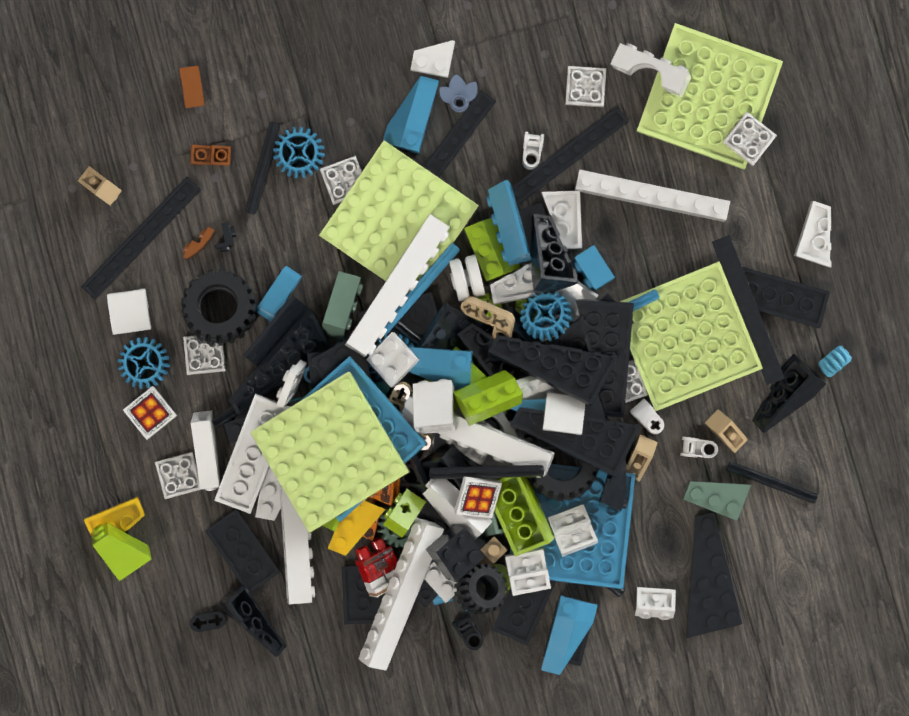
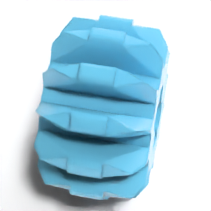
M838 346L825 356L818 366L827 377H832L846 366L852 357L843 346Z

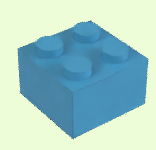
M594 245L572 260L576 267V273H581L584 278L583 284L594 292L615 278Z

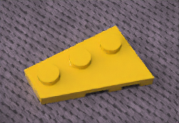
M135 497L84 519L90 535L96 526L104 525L105 523H109L126 532L145 516V512L139 498Z
M363 501L344 520L339 522L328 549L346 556L386 509Z

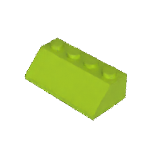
M509 477L496 479L500 480L502 485L495 506V513L515 557L549 544L555 537L529 478Z

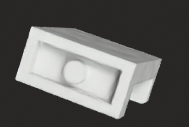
M440 379L437 382L420 381L413 384L414 428L418 434L456 431L453 411L454 385L452 380Z

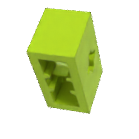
M406 489L403 495L401 493L398 494L393 502L396 504L395 507H390L384 515L387 519L383 525L400 537L406 534L426 501Z

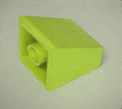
M109 523L100 524L92 530L93 547L119 581L151 560L150 549L147 544Z

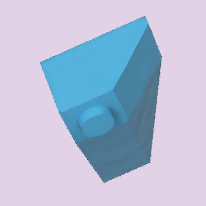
M424 76L419 77L388 123L383 141H386L394 148L419 154L439 80Z
M408 347L419 359L418 363L409 372L433 382H437L440 379L452 380L454 389H461L471 384L473 351Z
M560 595L541 668L542 671L557 675L561 674L591 628L597 604Z

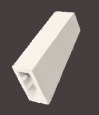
M212 410L194 412L191 420L200 489H205L206 491L217 489V487H220L221 482L215 428L212 423Z
M431 479L425 485L428 489L423 495L450 528L453 525L464 527L472 540L475 541L492 523L490 518L456 515L454 510L460 491L447 479Z

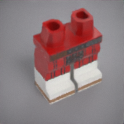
M376 538L371 541L374 549L372 552H369L367 546H362L355 550L358 558L355 563L359 568L368 594L372 597H379L386 593L397 565V559L392 547L387 546L382 538Z

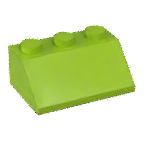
M492 218L464 228L486 283L521 269L520 263L510 266L507 261L504 262L501 253L504 250L503 243L499 244L496 232H499L498 225L493 224Z
M506 370L453 392V396L469 426L522 404L523 393L517 381Z

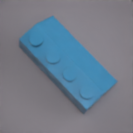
M505 180L488 189L489 196H486L489 207H493L494 214H491L493 224L498 225L499 232H496L499 244L503 243L504 250L501 251L504 262L507 261L511 266L532 260L512 186L508 180Z

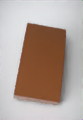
M198 65L179 68L185 108L205 106Z
M191 145L190 164L230 166L231 146Z
M210 227L206 230L203 229L198 238L201 241L197 243L192 240L191 243H187L183 249V257L190 260L198 255L210 243L216 231Z

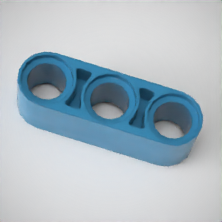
M285 266L255 312L271 322L298 285L302 276L288 266Z

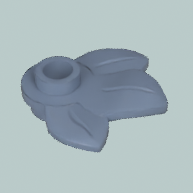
M458 75L453 76L449 87H440L441 99L449 103L452 110L458 113L464 112L468 108L469 102L475 99L477 95V83L471 82L466 85ZM456 101H463V105L457 106Z

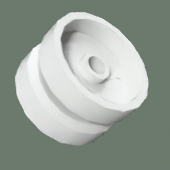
M476 255L465 258L466 269L464 270L459 259L449 261L451 268L450 276L459 301L469 297L468 287L470 286L475 297L485 295Z

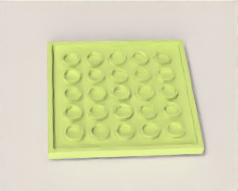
M675 23L663 58L669 60L671 65L675 67L681 65L687 68L691 75V80L681 98L663 89L661 74L657 72L636 132L745 170L747 161L723 144V141L746 112L762 123L783 61Z
M383 141L319 236L386 281L427 217L431 214L449 226L447 230L449 235L444 243L439 242L436 247L439 251L435 257L428 259L426 264L429 266L424 272L425 274L448 246L454 243L479 205L392 145ZM419 273L416 280L419 281L423 275Z
M720 262L620 301L630 302L652 290H657L660 296L658 300L633 311L632 320L634 323L632 324L630 342L631 353L655 411L763 369Z
M350 372L345 373L250 432L309 533L409 473L408 468Z

